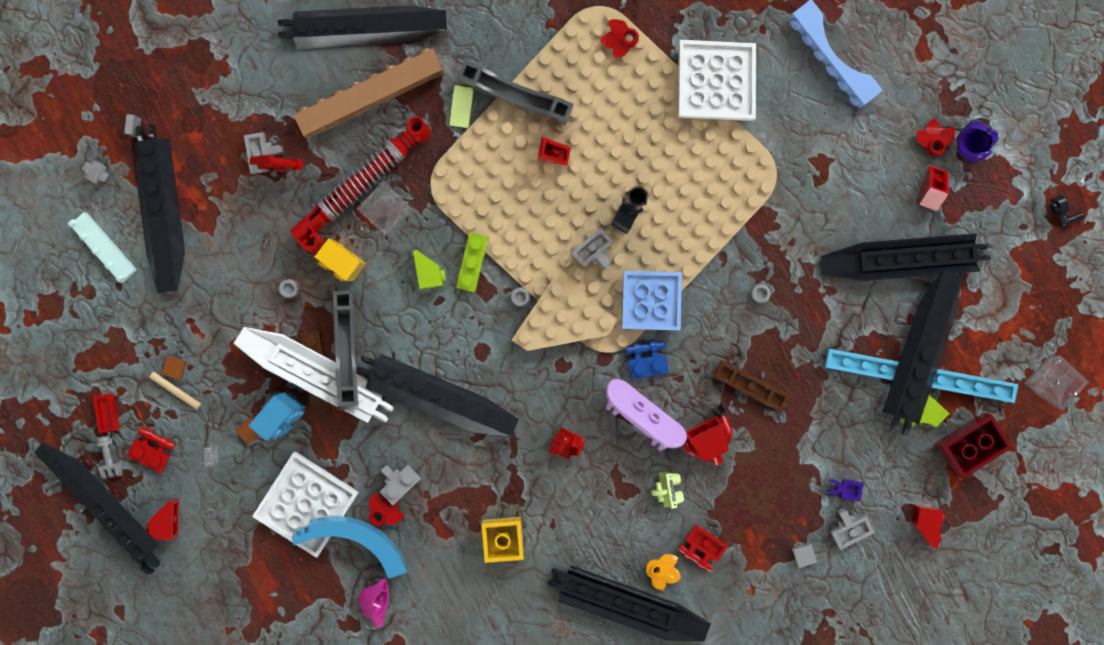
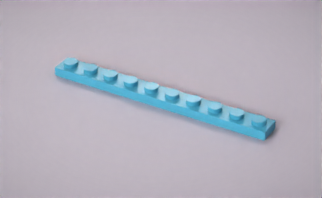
M827 349L824 367L893 380L899 362ZM938 369L932 388L1015 403L1018 384Z

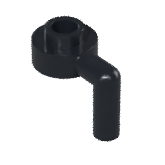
M1059 195L1051 199L1050 209L1054 214L1058 215L1061 226L1065 227L1084 219L1082 212L1067 217L1066 213L1069 212V204L1064 196Z

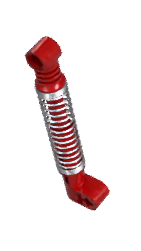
M421 117L411 118L407 122L406 131L403 130L402 135L398 134L399 138H390L385 142L386 150L380 146L382 153L375 151L378 157L371 155L372 162L366 159L368 165L361 163L364 168L363 170L357 167L358 174L352 171V176L348 175L347 180L343 179V184L338 183L339 187H334V192L329 191V196H324L325 200L320 199L315 204V208L290 230L291 234L306 251L316 256L326 242L318 231L328 222L332 223L339 216L338 213L340 211L344 212L343 209L345 207L348 208L347 205L349 203L353 204L352 201L354 199L358 200L357 196H362L361 193L363 191L367 192L366 188L368 187L366 185L372 188L369 182L372 181L376 184L373 178L377 177L381 180L378 175L379 173L385 176L384 169L390 172L389 164L395 167L392 163L393 161L399 163L398 159L400 161L403 158L405 159L409 151L408 148L412 149L411 146H415L416 141L419 143L428 140L431 135V129ZM311 238L312 240H314V244H312L308 240Z

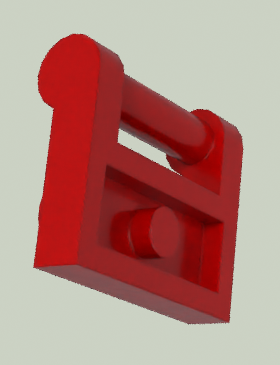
M260 155L249 158V165H255L260 170H269L270 167L274 168L276 172H286L288 168L300 171L303 167L301 159L276 158L273 155Z

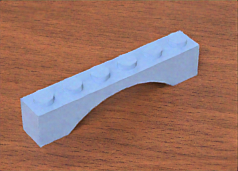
M809 0L790 16L789 20L793 29L800 32L804 43L811 46L815 57L819 61L822 60L826 66V71L836 78L839 88L847 92L850 96L849 100L854 106L861 108L883 91L871 75L851 69L834 54L825 36L823 13L813 0Z

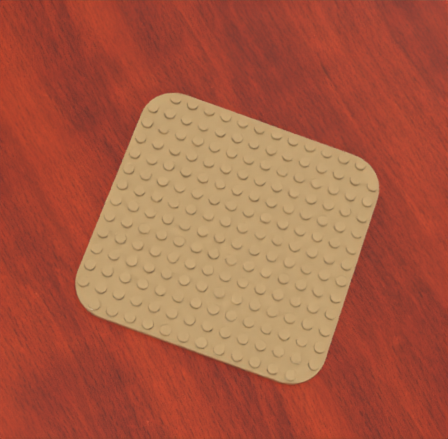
M594 6L583 9L575 14L512 81L526 88L573 103V110L567 125H562L496 98L437 162L431 176V192L434 201L441 211L468 236L470 232L489 236L486 253L537 301L555 276L617 318L618 321L608 336L581 341L596 351L616 352L630 346L646 330L622 329L623 272H682L683 291L768 200L775 188L777 171L774 159L769 151L736 120L678 118V65L622 13L613 8ZM611 19L625 21L628 28L635 29L639 34L637 45L630 48L628 53L620 58L613 57V49L605 47L600 42L605 34L611 32L609 27V20ZM626 36L627 41L633 40L632 36ZM542 137L571 147L568 166L538 160ZM634 186H642L648 192L647 204L642 207L644 210L638 214L628 234L610 226L622 204V199L626 197L625 193ZM602 228L613 241V244L606 249L608 254L605 256L611 265L604 269L599 262L596 264L590 262L586 267H583L571 252Z

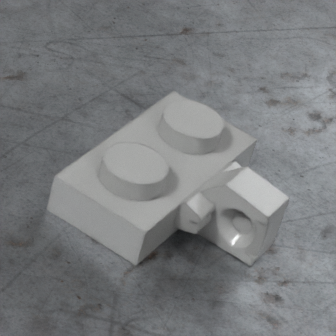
M263 132L244 136L248 163L249 158L253 156H277L284 154L282 146H271L270 142L266 143L265 133ZM249 165L250 174L271 171L270 167L269 170H260L255 165Z
M600 228L571 253L583 267H586L590 262L594 264L599 262L606 269L611 265L610 261L605 257L608 254L606 249L613 244V241Z
M386 465L381 471L387 477L385 480L387 485L380 493L392 505H395L421 478L409 465L401 472L398 469L393 472Z
M844 508L837 511L841 520L838 522L839 527L830 531L840 550L875 533L866 515L855 519L853 515L849 516Z

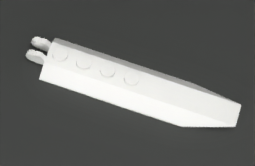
M247 327L242 329L234 344L264 369L338 407L336 362L285 335ZM356 374L358 409L344 411L367 423L372 415L386 422L388 420L386 415L376 411V408L379 405L386 411L392 412L393 406L382 401V395L366 389L368 379Z

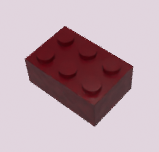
M987 413L978 415L935 443L954 475L963 479L1013 448L993 415Z

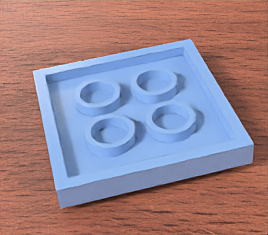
M624 271L622 329L680 330L682 272Z

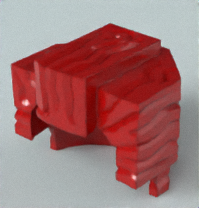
M561 427L560 431H556L551 442L549 454L553 455L554 453L570 460L571 455L579 457L586 441L583 440L582 436Z

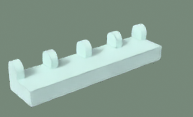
M84 212L76 220L73 219L67 223L69 227L75 230L79 238L92 250L91 252L103 262L104 267L109 269L116 277L117 282L123 283L137 271L88 213Z

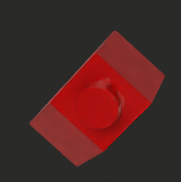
M930 165L919 193V205L938 211L949 194L948 171Z
M179 498L168 501L149 519L146 531L153 539L172 540L178 536Z

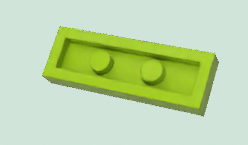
M475 232L469 233L456 288L476 292L489 236Z

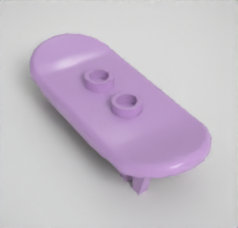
M613 379L608 383L606 387L608 399L606 409L610 410L615 407L612 413L615 416L620 413L645 435L653 439L651 443L653 446L660 443L659 451L665 448H678L686 442L687 433L685 429L631 385L621 379Z

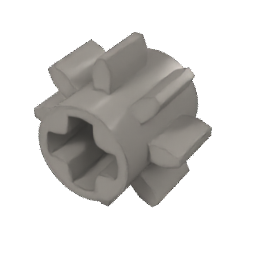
M93 160L92 163L86 161L82 168L85 172L84 177L96 184L98 181L104 182L109 175L105 171L107 167L96 160Z

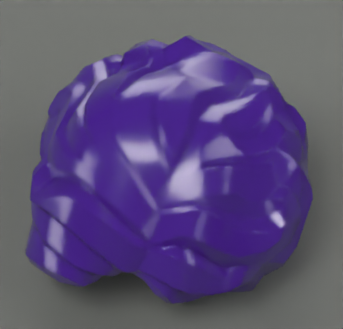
M983 122L967 124L956 138L959 155L971 162L984 160L992 153L991 149L998 142L997 130L991 129Z

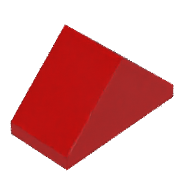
M542 137L538 160L568 166L571 147Z

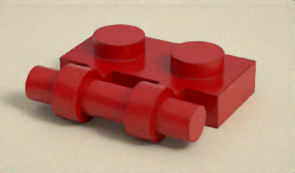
M141 427L137 434L143 436V440L134 439L127 457L162 473L171 457L165 450L167 448L172 451L176 444L165 436L161 437L155 434V431L151 429L147 430ZM153 441L159 444V447L156 448L150 445V442Z
M695 523L685 538L690 543L689 547L681 544L677 550L686 559H691L697 563L699 568H704L710 572L713 568V565L708 562L710 558L718 562L728 546ZM697 548L705 554L700 557L694 551Z

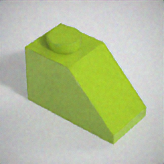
M413 251L419 289L444 286V281H447L445 270H442L441 266L421 252Z

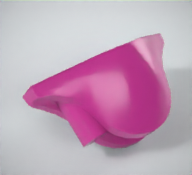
M386 578L379 580L376 585L363 589L359 595V606L363 611V616L370 618L376 628L382 627L388 606L389 591Z

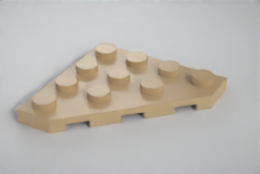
M554 276L512 338V341L525 350L530 351L608 336L618 319Z

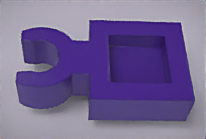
M829 479L830 483L835 484V489H827L828 493L835 495L840 492L839 497L842 499L861 501L863 482L843 479L842 484H840L835 479Z

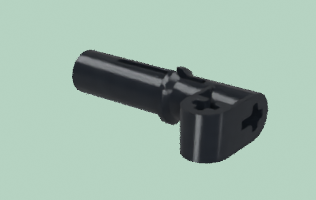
M634 186L625 193L626 197L622 199V204L610 226L628 234L638 214L644 210L642 207L647 204L648 192L642 186Z

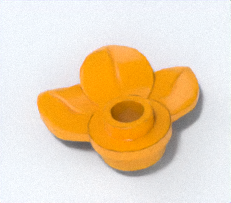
M664 554L658 560L653 559L647 563L646 573L651 578V583L655 589L663 591L666 583L674 584L681 579L680 573L674 568L678 561L677 556ZM658 567V570L653 572L654 568Z

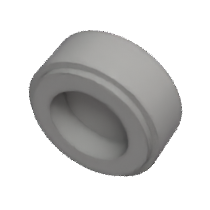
M286 279L280 283L279 292L285 298H294L299 293V285L294 280Z
M758 284L751 289L750 295L754 302L765 303L769 300L771 291L768 286Z
M524 288L514 289L511 293L512 303L519 307L528 304L530 300L529 292Z

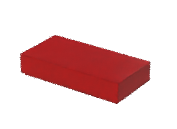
M114 393L92 396L99 434L120 430Z

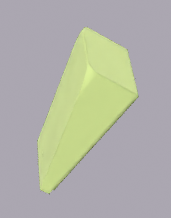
M454 85L450 126L469 128L474 88Z

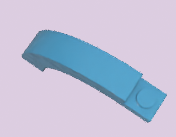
M325 516L310 519L308 523L309 528L304 526L296 529L291 538L293 545L328 536L351 539L368 548L379 559L388 579L407 573L406 563L396 545L376 527L355 518Z

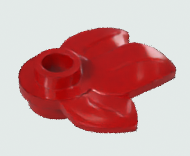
M609 20L611 32L605 34L600 42L605 47L613 49V57L620 58L625 56L630 48L637 45L639 34L635 29L628 28L623 20ZM626 36H632L633 40L627 41Z
M933 118L928 122L925 130L917 131V141L926 148L930 156L938 157L945 152L946 146L953 142L955 129L954 127L942 129L938 121ZM933 144L937 145V151L933 150Z
M374 493L369 500L371 510L369 521L373 526L380 527L385 523L394 525L403 519L404 513L397 510L398 502L392 505L385 497L382 498L378 493ZM377 513L382 515L381 520L376 519Z

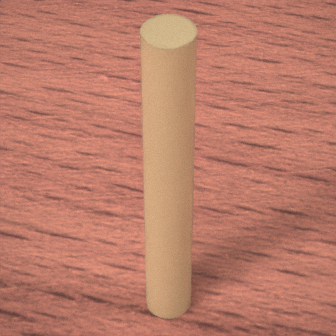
M153 372L150 375V379L194 409L198 410L201 403L157 373Z

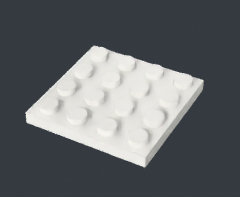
M680 40L678 42V118L754 121L756 119V43Z
M295 451L252 517L292 542L291 538L295 530L304 526L309 528L308 523L310 519L325 516H344L359 492ZM330 536L312 539L297 544V546L317 558L330 539Z

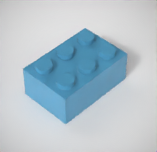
M289 391L274 395L250 423L249 427L264 440H275L282 435H286L291 430V423L295 420L298 421L305 413L303 409L306 405Z

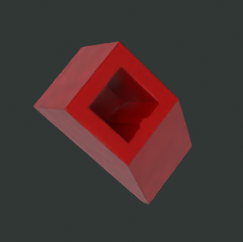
M914 504L912 525L929 546L938 549V544H940L942 539L940 529L944 523L943 510L937 507Z

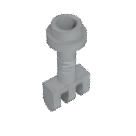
M109 436L99 437L96 442V447H101L105 465L98 467L101 479H107V476L113 478L115 474L117 477L122 476L120 462L113 463L109 444H112V439H109Z

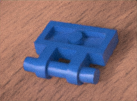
M650 341L649 344L643 345L637 343L631 347H626L627 355H635V359L628 360L631 379L669 373L666 354L658 355V350L665 349L664 341ZM651 351V357L641 358L642 352Z

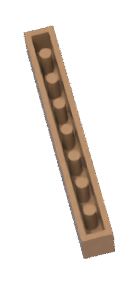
M433 48L420 51L416 57H407L397 66H388L384 69V72L378 75L377 73L371 74L367 77V80L361 83L355 82L347 90H338L328 99H319L315 102V105L309 108L307 106L300 108L297 111L298 113L294 114V118L303 136L309 139L445 74Z

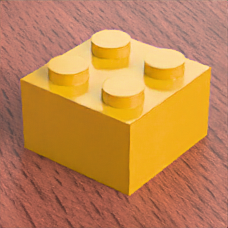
M329 238L315 256L319 260L317 264L325 270L334 271L333 276L342 282H354L367 264L339 242Z
M521 517L486 519L482 521L485 563L524 559Z

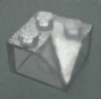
M385 181L357 208L385 236L402 224L414 211Z
M1049 355L1024 383L1039 397L1063 411L1089 382L1062 356Z

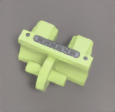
M667 472L658 473L659 482L655 483L656 489L651 491L652 496H658V501L663 502L664 507L677 508V504L684 501L682 491L674 492L673 486L680 484V475Z

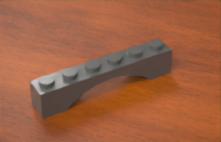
M464 60L457 77L461 84L565 126L573 110L574 104L516 84L467 60Z
M353 290L333 291L338 410L358 409Z

